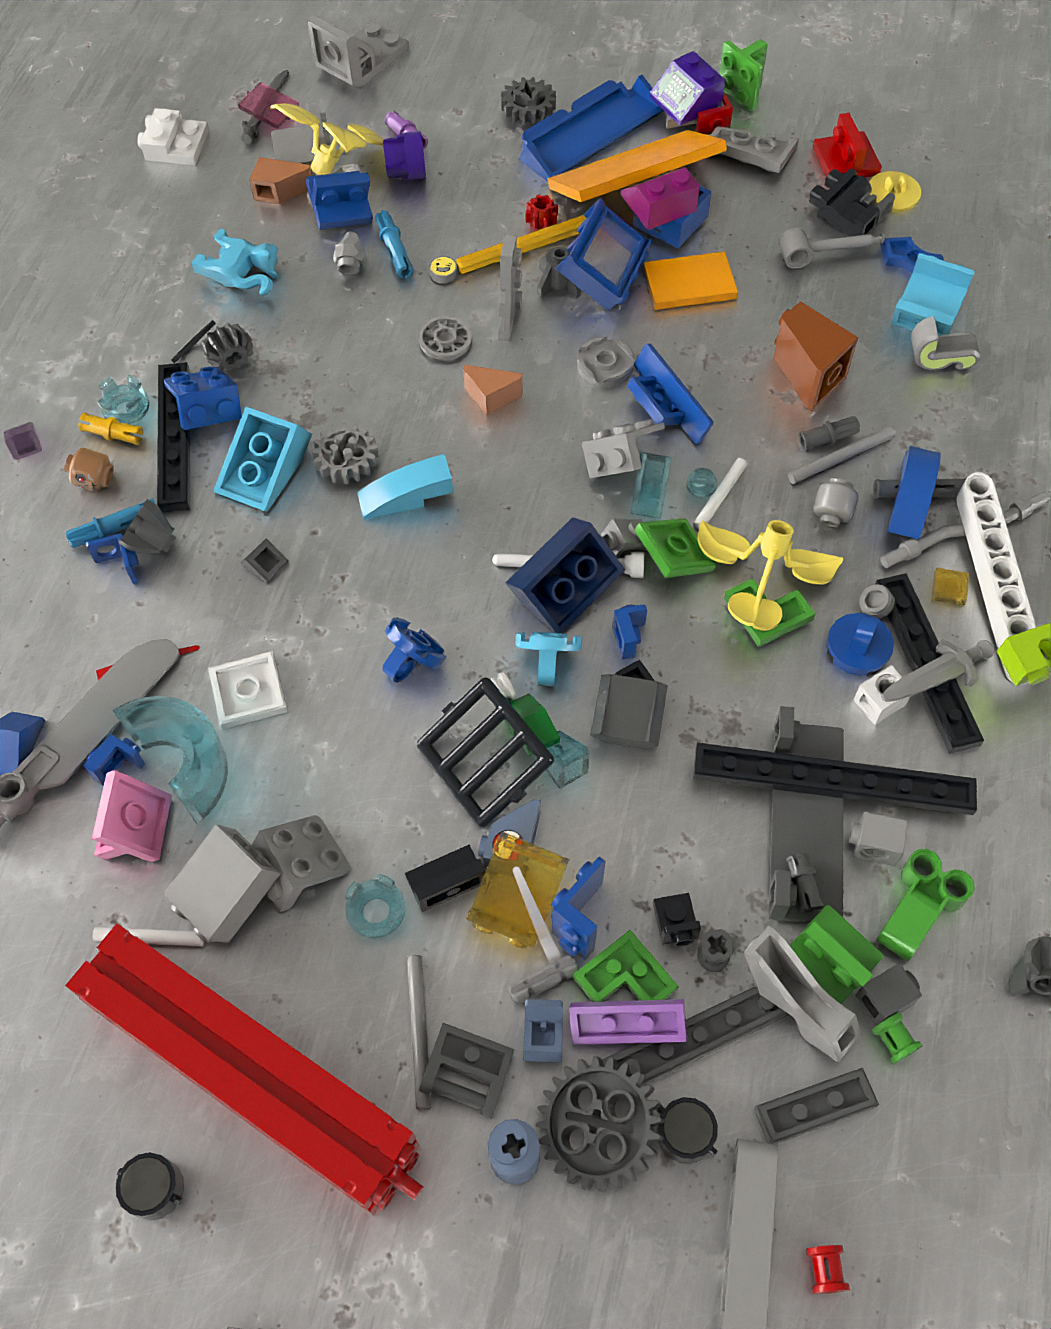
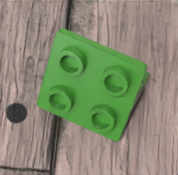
M760 39L741 50L727 40L723 43L719 72L725 79L724 91L747 109L753 111L757 107L759 89H761L768 44Z
M826 905L789 945L816 982L840 1004L856 988L863 987L873 976L871 971L883 958V954L830 905Z

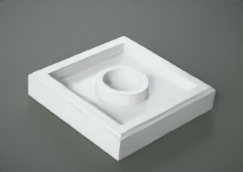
M273 651L208 668L222 730L288 712Z

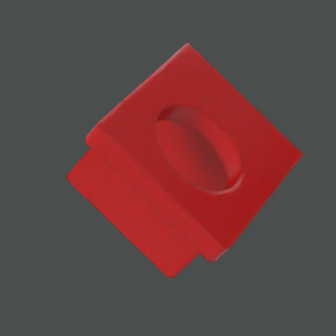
M723 93L722 100L724 106L698 112L696 132L708 135L712 134L717 126L730 128L733 107L725 93Z

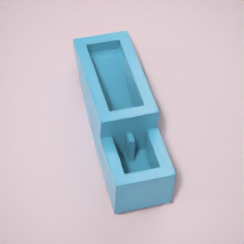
M445 454L404 466L360 490L358 497L364 520L424 507V499L453 493L452 477Z

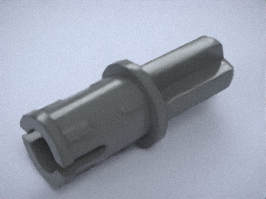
M855 416L832 423L825 421L823 426L799 432L800 445L804 451L826 443L833 445L836 440L859 433L860 422Z

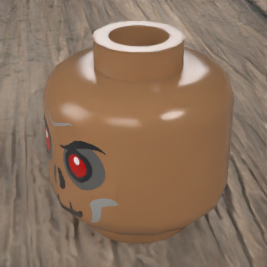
M80 448L74 455H68L64 471L69 473L68 477L72 485L98 492L103 487L107 488L114 472V465L110 464L107 455L87 448Z

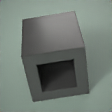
M898 963L868 981L863 987H860L855 996L877 1026L889 1017L899 1012L902 1013L913 1006L921 998L922 994L919 991L920 986L915 976L910 971H905L901 964Z

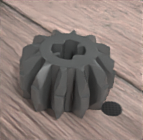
M227 322L221 328L216 326V330L208 332V338L202 341V351L207 362L212 367H217L218 370L222 371L226 370L228 373L233 368L237 367L239 369L242 363H248V357L254 354L251 337L238 323L231 326Z

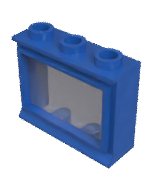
M600 198L585 212L584 216L587 219L577 229L580 235L568 246L567 251L570 254L557 266L556 270L609 311L616 304L622 305L629 297L630 291L628 289L640 274L638 268L649 256L647 249L652 240H646L605 206L602 198Z

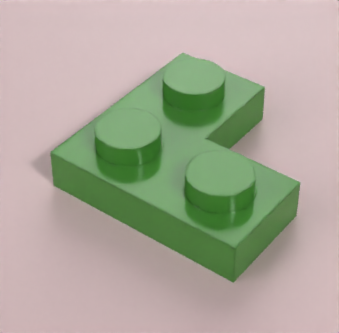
M752 578L725 591L724 599L728 603L732 595L741 592L756 596L759 586ZM798 589L774 600L782 609L781 621L774 629L762 631L753 628V626L743 624L758 647L814 620L816 613ZM763 593L762 599H767Z
M631 930L623 934L573 974L574 981L592 1002H604L624 985L628 987L638 1000H666L679 988L676 982Z

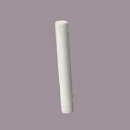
M738 458L693 522L695 529L699 530L702 520L709 523L747 467L748 463L746 460Z
M95 927L93 930V941L101 942L112 928ZM125 928L133 936L138 937L146 944L203 947L205 942L194 931Z

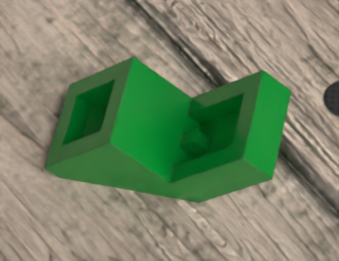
M526 694L509 702L546 748L560 743V736L546 709L534 697ZM505 720V722H506V724H507V726H508V728H509V730H510L512 736H514V735L516 734V732H515V731L513 730V728L509 725V723ZM525 744L524 748L528 756L533 755V753Z

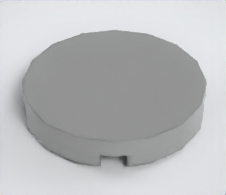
M597 337L588 340L579 349L577 370L581 378L589 384L598 387H613L622 384L633 372L634 354L630 346L620 339L615 338V341L607 340V337Z

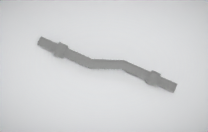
M1042 492L1028 500L1021 499L1011 504L1009 509L1003 512L1006 524L1014 520L1021 521L1030 516L1033 510L1049 503L1050 498L1048 494ZM963 524L942 526L920 537V539H909L901 543L898 549L882 556L881 563L885 568H889L903 560L909 561L920 556L922 550L946 538L966 536Z

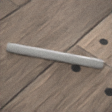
M891 426L788 473V479L791 484H796L894 438L895 430Z
M411 955L407 957L415 1101L417 1110H425L431 1108V1093L427 1095L418 1091L428 1065L422 956Z

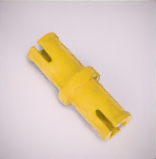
M86 412L80 416L79 420L91 423V425L78 423L79 430L82 432L102 435L105 440L113 441L117 439L134 445H139L142 440L141 437L131 435V433L143 435V428L141 426L121 423L114 417L101 418Z

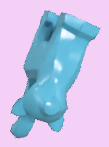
M221 228L213 236L214 240L221 245L218 253L219 259L212 257L206 259L205 255L198 254L191 262L195 273L212 278L222 283L225 287L248 290L261 286L259 293L262 296L268 295L271 292L273 285L271 279L263 274H255L245 278L248 271L256 266L270 277L278 278L274 269L278 262V248L274 244L263 243L257 246L244 239L230 238L226 231Z

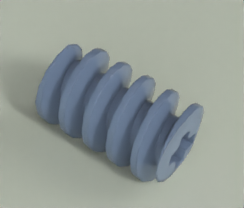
M518 1119L505 1120L498 1124L491 1132L488 1141V1153L495 1175L504 1183L517 1185L530 1180L538 1170L540 1162L539 1138L535 1130L526 1122ZM511 1147H516V1150L520 1153L519 1158L513 1159L512 1154L509 1153Z

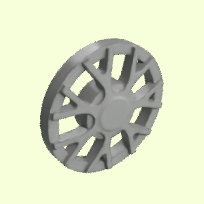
M449 315L434 317L421 327L418 335L419 345L422 351L433 359H456L465 354L472 344V331L469 325L458 317ZM454 323L455 326L454 328H452L450 326H447V324ZM437 324L439 328L434 332L430 327ZM466 331V335L457 337L458 333ZM423 337H433L434 340L423 341ZM456 343L464 344L461 348L455 346ZM434 346L438 347L436 351L431 350V348ZM444 349L452 350V352L444 353L443 351Z

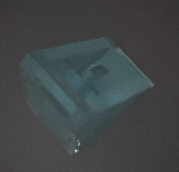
M641 452L642 468L637 471L630 514L661 519L672 457Z
M559 730L557 732L560 736V743L547 748L553 755L554 762L546 771L557 787L561 789L588 773L590 752L587 746Z

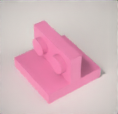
M117 770L108 772L92 840L97 841L94 856L107 860L128 853L148 862L159 860L172 794Z

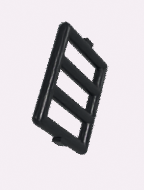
M487 677L477 682L457 703L450 702L442 710L444 715L416 743L422 755L474 823L480 828L486 827L511 802L518 803L527 795L525 789L554 762L553 755L491 679ZM486 695L496 709L443 759L433 744L477 701ZM505 719L516 734L462 784L452 769ZM526 744L537 760L482 810L471 795Z

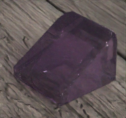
M28 422L4 432L5 443L14 460L42 451L33 422Z

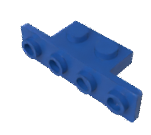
M651 343L645 344L634 362V367L641 376L632 377L627 387L651 416L654 423L664 422V426L681 425L695 444L702 443L714 424L713 420Z

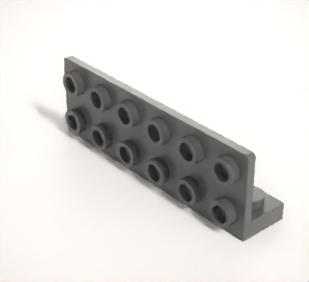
M780 706L774 724L773 752L844 761V730L839 727L800 724V721L794 720V707ZM772 789L769 919L810 923L823 909L816 910L814 907L812 912L801 913L797 886L791 882V871L786 862V858L793 855L794 859H796V854L808 853L811 866L816 868L817 875L814 878L824 907L830 905L843 917V798Z

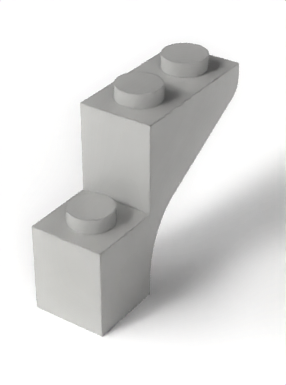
M768 926L760 936L752 939L747 950L744 952L760 995L795 1018L803 1039L839 1062L862 1035L856 1014L833 999L816 982L783 936Z

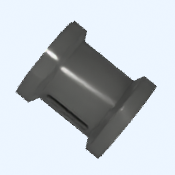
M722 929L706 932L701 939V945L697 953L700 965L711 972L722 971L726 968L734 952L733 938ZM717 946L722 949V952H716L714 955L709 952L710 948L715 949Z

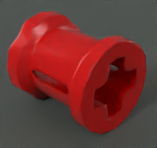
M843 1245L817 1246L806 1249V1256L811 1257L815 1285L812 1286V1294L850 1291L849 1283L844 1282L840 1254L844 1252ZM825 1260H828L831 1274L830 1280L827 1279L824 1263Z

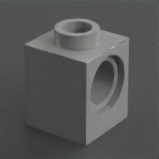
M864 812L859 823L853 822L850 831L849 843L855 844L853 857L896 866L904 854L908 821Z

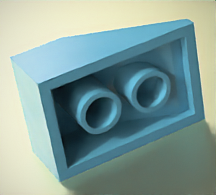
M245 406L213 492L268 512L301 464L312 433L297 424Z

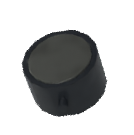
M682 1097L671 1101L666 1108L660 1106L656 1110L660 1114V1118L664 1119L665 1122L657 1125V1133L663 1136V1140L658 1141L668 1158L677 1163L692 1164L703 1160L708 1153L713 1157L716 1155L718 1150L713 1145L717 1140L718 1124L714 1113L705 1103L696 1098Z
M151 1152L138 1154L127 1161L123 1168H120L117 1172L116 1197L120 1206L131 1215L150 1221L161 1219L171 1213L177 1205H181L183 1197H181L184 1191L183 1176L174 1163L160 1154Z

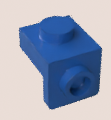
M110 734L100 747L95 748L90 753L87 762L83 766L93 780L104 786L106 774L113 770H118L126 760L139 769L145 765V762L139 754L141 749L138 745L128 738H124L121 741Z

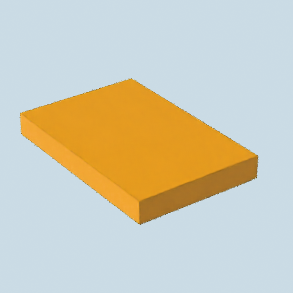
M725 251L643 263V271L654 310L737 299L738 290Z

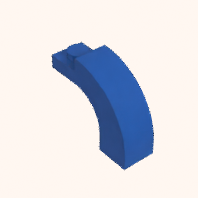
M909 446L902 462V475L888 522V532L920 539L937 480L941 453Z

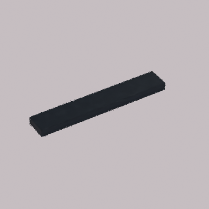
M187 362L158 365L157 506L162 513L190 510V429L184 430L181 427L176 397L164 384V379L170 378L173 373L188 372L190 374Z
M907 573L876 580L875 584L885 586L894 597L893 609L887 616L912 671L942 656V654L935 652L939 642ZM956 678L922 692L949 754L983 744V736Z

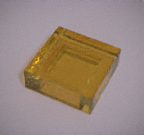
M936 568L933 579L932 600L964 606L967 601L969 573Z

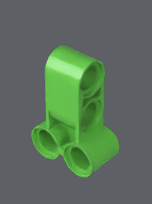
M929 849L916 850L903 866L901 877L909 889L876 939L877 942L907 962L912 958L941 911L954 912L961 909L975 890L974 881L969 874L957 869L947 871L946 873L943 872L939 856ZM914 865L924 866L929 875L923 876L915 870ZM946 885L955 886L959 890L961 897L951 895Z

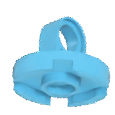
M524 632L516 633L515 646L539 650L538 685L555 686L557 651L582 650V636L573 635V641H568V634L532 632L530 638H525Z

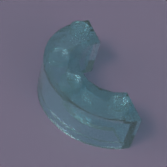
M166 696L139 698L113 709L112 711L132 741L140 747L141 752L160 745L173 746L184 752L181 768L168 784L196 824L200 823L220 800L228 775L226 753L210 720L192 704Z

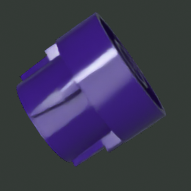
M421 131L405 132L397 135V137L383 140L387 177L402 178V180L409 179V181L426 179Z

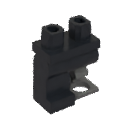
M851 168L845 174L833 169L827 175L824 184L830 189L826 190L820 185H816L810 192L809 202L818 208L817 217L821 220L825 219L829 224L849 237L870 234L875 229V226L892 210L895 195L890 192L875 206L877 196L874 194L870 195L872 187L866 178L856 176L857 172Z

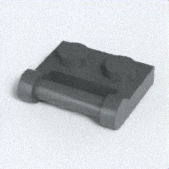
M442 1023L418 1091L427 1095L430 1092L481 1110L480 1115L492 1118L515 1049ZM439 1067L490 1085L487 1095L436 1077Z

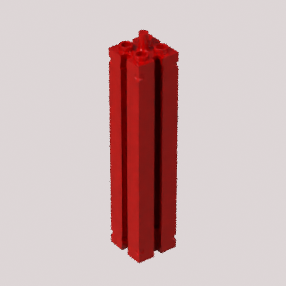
M118 923L115 924L96 947L99 952L90 963L85 961L65 985L88 1007L352 1201L356 1202L374 1216L378 1208L384 1211L393 1199L397 1189L414 1201L421 1194L424 1186L408 1175L420 1157V1154L416 1152L419 1148V1143L411 1130L396 1122L390 1115L141 939L133 936Z

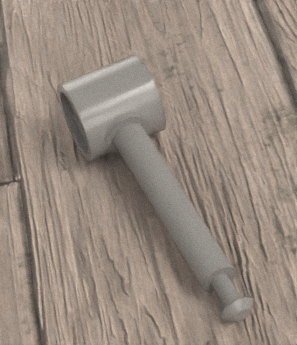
M792 228L780 236L779 245L786 265L789 268L798 269L810 263L813 258V252L871 246L873 242L883 244L885 236L880 233L876 237L868 234L811 241L810 238H807L803 229Z

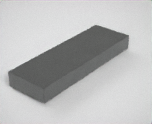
M862 1067L756 1105L754 1109L768 1143L778 1144L877 1108L879 1103Z

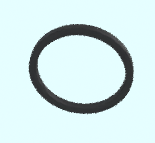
M214 320L209 322L171 361L176 363L216 322Z

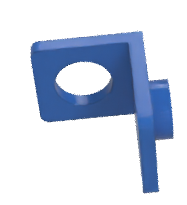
M122 533L86 543L87 549L95 563L122 556L125 569L132 583H138L134 566L139 565L137 554L135 551H130L118 544L123 537ZM104 545L115 547L114 550L107 553L97 551L98 548Z

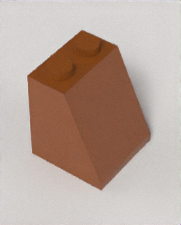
M800 301L791 310L787 309L780 317V330L774 342L776 348L773 359L806 408L813 411L847 378L858 337Z

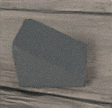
M266 538L241 564L264 582H268L289 560Z

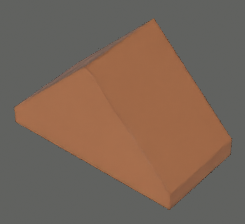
M464 365L465 389L486 415L522 397V373Z

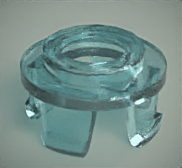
M128 375V384L118 386L111 377H108L100 383L99 389L102 392V399L98 400V404L105 419L114 417L118 419V422L132 424L145 416L148 412L150 401L147 393L141 388L142 383L139 379ZM129 401L126 404L127 413L121 414L116 412L117 407L121 403Z
M378 874L376 879L368 880L361 884L354 881L346 891V917L352 929L361 936L367 938L385 937L394 932L402 923L406 909L404 897L395 886L394 880L388 876ZM373 899L384 900L389 906V915L380 923H370L363 915L365 905Z

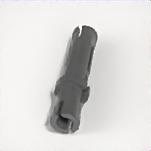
M966 478L937 479L932 497H957ZM876 479L873 484L874 498H896L901 479Z

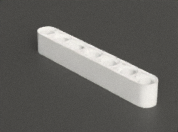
M975 472L966 478L956 500L996 645L999 648L1007 637L1013 635L1012 632L1018 634L1035 628L1036 625L994 482L987 474ZM1003 602L1009 604L1011 608L1004 605ZM1002 663L1003 670H1004V673H1005L1007 679L1010 680V681L1013 683V681H1012L1011 677L1009 676V674H1008V672H1007L1005 666H1004L1003 663Z

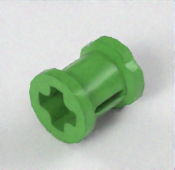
M901 1012L889 1017L871 1030L874 1035H879L892 1054L890 1060L893 1064L923 1047L920 1041L913 1039L903 1024Z

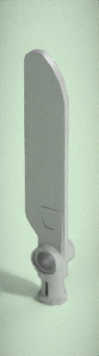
M168 639L153 640L139 645L123 655L12 773L0 776V827L5 821L11 822L16 816L24 815L30 811L34 805V796L39 790L62 785L71 778L88 759L90 753L102 744L178 660L180 654L176 644ZM19 791L14 797L8 798L13 792Z

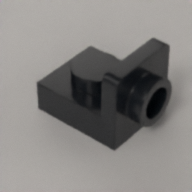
M689 893L655 898L653 900L662 945L672 943L674 947L687 946L699 937L701 925L700 921H696Z

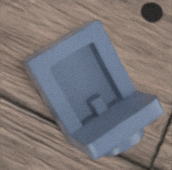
M528 999L525 1001L523 1061L562 1062L563 1002L561 1000Z

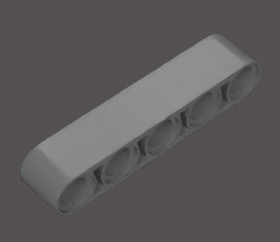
M738 1138L736 1140L720 1329H767L778 1170V1145Z

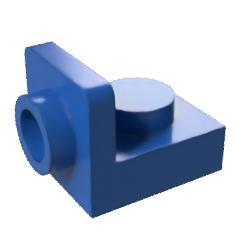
M645 604L637 606L626 605L614 610L612 628L622 660L635 657L637 644L641 643L638 627H642L646 623L647 607Z

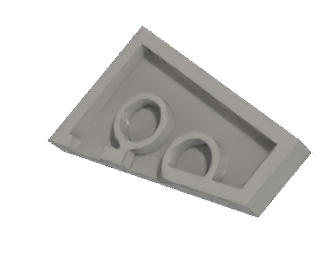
M718 126L710 135L725 139L727 151L718 155H727L738 159L742 163H750L762 167L768 172L777 173L781 171L797 149L799 138L790 137L789 142L775 140L776 135L766 133L765 137H754L746 130Z
M516 235L504 236L500 255V290L502 291L499 317H502L498 331V340L510 341L516 308H521L522 291H518L522 282V270H517V267L521 265L522 249L517 248Z

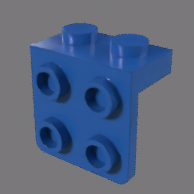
M204 367L200 369V372L192 374L176 372L171 374L170 378L164 379L165 387L176 397L180 424L184 430L241 419L242 414L237 384L222 370H218L217 367Z
M600 856L593 863L587 861L575 876L577 882L570 890L563 888L551 904L554 907L551 915V933L559 939V945L568 954L574 957L578 954L584 960L595 949L598 926L583 915L580 910L603 884L606 861Z

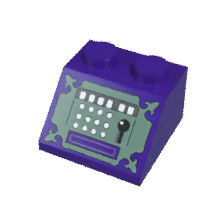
M692 51L670 63L650 91L649 97L681 126L696 119L700 111L722 106L725 79L696 52Z

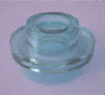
M697 468L688 476L686 487L696 497H708L716 491L717 479L711 470Z

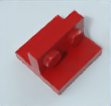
M850 113L839 114L837 126L833 129V136L814 139L813 150L826 177L833 169L845 174L851 168L857 172L856 176L864 178L875 176L881 172L882 165L865 132L858 131Z

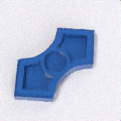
M911 237L885 238L883 244L880 245L886 266L900 267L911 274L914 271L919 253L935 256L944 261L942 254H933L920 249L914 244Z

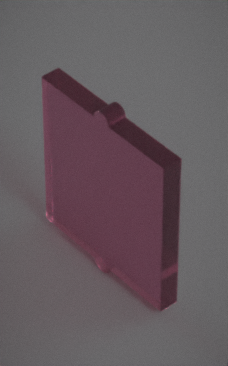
M260 82L252 91H247V96L238 104V108L278 129L286 120L291 118L278 109H270L271 105L287 103L299 106V102Z

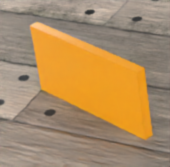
M685 130L547 178L549 189L583 202L727 151L725 139Z

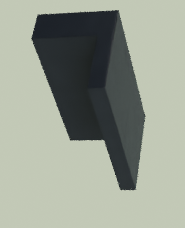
M470 844L405 873L421 912L487 883L486 870L480 858L476 859Z

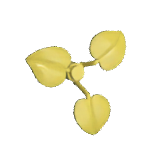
M280 103L271 105L270 109H278L291 119L309 125L313 129L314 140L311 152L315 156L311 164V171L318 175L332 174L334 165L338 162L344 150L348 153L353 149L366 147L367 142L383 146L384 138L367 127L358 124H348L347 128L349 130L333 123L323 122L322 126L334 137L331 146L322 144L321 147H318V124L320 120L314 114L293 104ZM339 143L341 147L337 151L335 148Z
M704 520L701 521L698 530V543L702 552L710 559L723 564H734L738 558L746 560L761 544L762 554L768 558L757 595L754 596L743 592L732 595L728 602V610L739 622L762 631L774 629L782 618V609L777 602L762 599L774 560H778L783 556L785 566L792 568V573L795 577L808 583L821 585L833 579L842 564L843 557L802 549H791L793 544L791 538L794 529L790 524L781 520L770 521L766 532H760L758 539L751 546L741 535L711 526Z

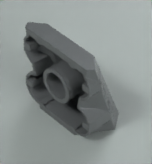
M614 674L601 675L590 735L610 744L640 749L658 747L668 685L658 681Z

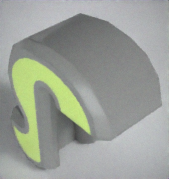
M934 316L923 319L912 330L911 342L915 363L922 369L938 370L954 363L955 369L962 370L971 368L981 358L977 338L973 333L964 332L938 335Z

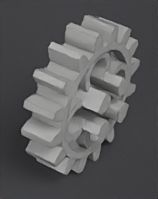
M342 423L341 429H336L332 425L330 426V433L321 431V440L313 441L315 449H312L311 453L316 471H321L324 479L331 475L332 483H336L339 478H343L344 483L348 484L349 478L352 477L359 482L361 473L369 476L371 474L370 467L377 466L376 457H379L375 437L369 436L367 428L359 431L358 424H354L351 429L347 428L346 423Z

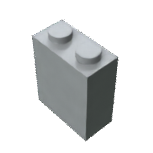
M216 824L164 892V895L173 904L171 906L172 910L195 926L194 933L200 939L208 943H212V941L229 943L281 873L236 829Z

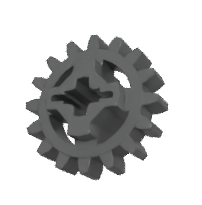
M522 77L519 83L512 80V86L505 85V91L501 92V110L505 111L506 118L512 116V122L522 120V125H525L527 122H531L534 125L537 119L542 121L545 119V115L550 116L553 114V110H556V91L552 90L551 84L544 86L543 79L535 82V77H532L530 80Z

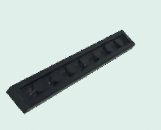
M698 742L696 744L693 779L974 815L977 811L976 778Z

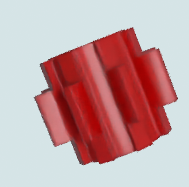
M536 195L534 199L531 198L530 203H526L525 222L530 223V227H533L534 231L557 224L558 204H554V200H551L548 195Z

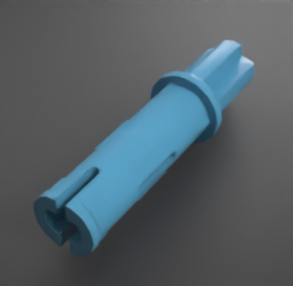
M382 210L381 213H377L375 216L380 229L379 237L387 247L397 276L401 279L403 276L405 279L410 278L414 274V268L400 239V229L394 225L388 211Z
M153 498L150 499L151 502L156 504ZM145 502L98 519L93 517L92 522L68 530L66 538L70 546L76 548L89 541L104 538L128 529Z

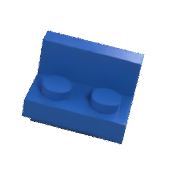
M352 171L309 176L306 178V186L319 230L372 223L373 215L368 202L370 188L368 172Z

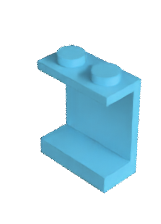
M919 253L902 298H899L895 307L891 324L912 331L923 319L934 316L938 335L949 334L975 270L968 269L963 265L940 260L935 256Z

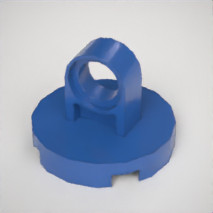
M866 613L847 614L837 619L830 628L826 641L827 652L829 650L834 658L833 663L836 667L848 674L865 676L868 672L882 670L890 660L894 648V640L888 627L879 618Z
M398 617L393 618L385 628L386 635L396 647L382 667L383 672L395 683L407 678L418 663L437 669L446 659V655H443L444 649L435 639L422 629L419 632L408 629L407 627L410 625V622Z

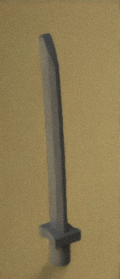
M288 70L275 76L255 108L249 122H242L243 134L241 139L243 142L251 143L253 136L258 138V127L274 97L289 76Z

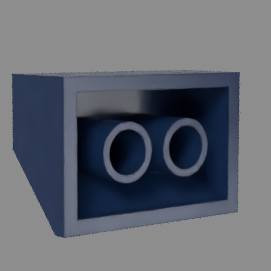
M572 517L505 583L522 605L553 633H562L625 571V568L592 523Z

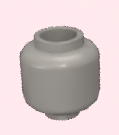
M832 478L829 482L823 483L819 487L813 511L821 518L820 522L830 527H839L840 523H847L852 520L859 496L857 491L853 489L854 486L851 482Z

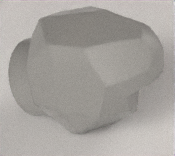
M347 232L343 240L335 246L333 260L338 264L337 270L342 274L355 275L359 273L360 266L367 256L355 232Z

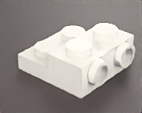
M155 108L153 114L147 115L145 118V133L140 132L138 134V146L142 149L145 161L196 166L209 132L208 123L205 121L182 119L179 110Z

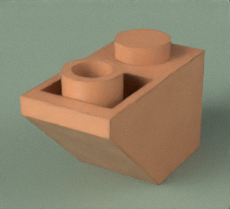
M259 157L249 178L254 200L281 204L308 192L306 178L312 176L311 166Z

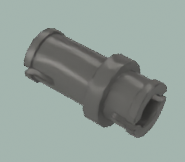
M799 853L796 854V859H794L793 855L786 858L789 870L791 871V882L797 886V897L801 913L812 912L814 907L816 910L823 908L824 905L814 878L817 875L816 868L811 866L809 854Z

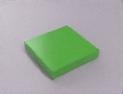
M686 518L639 522L634 529L665 578L709 573L717 566L714 560L702 552L698 543V535Z

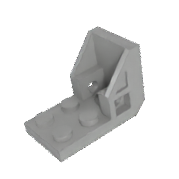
M315 15L307 20L315 65L360 89L409 50L408 40L372 21L357 33L351 35Z

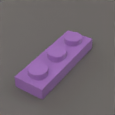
M684 999L571 1002L569 1006L572 1045L687 1041Z

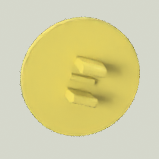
M885 171L876 174L869 181L872 187L870 195L874 194L877 196L875 206L890 192L895 195L890 212L907 211L915 207L920 200V185L914 178L905 173Z

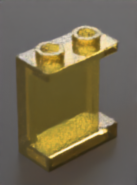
M502 831L496 839L492 850V857L466 919L473 922L472 926L481 932L492 934L495 931L506 936V940L514 946L526 948L527 945L535 947L538 936L513 874V868L516 866L520 868L545 922L570 859Z

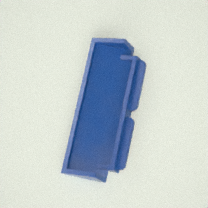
M642 74L638 76L630 90H627L622 81L616 83L613 80H608L575 100L571 105V112L568 113L566 110L560 109L525 130L522 134L523 144L521 147L523 151L519 160L548 182L547 178L573 169L658 116L664 110L649 97L650 91L653 88Z

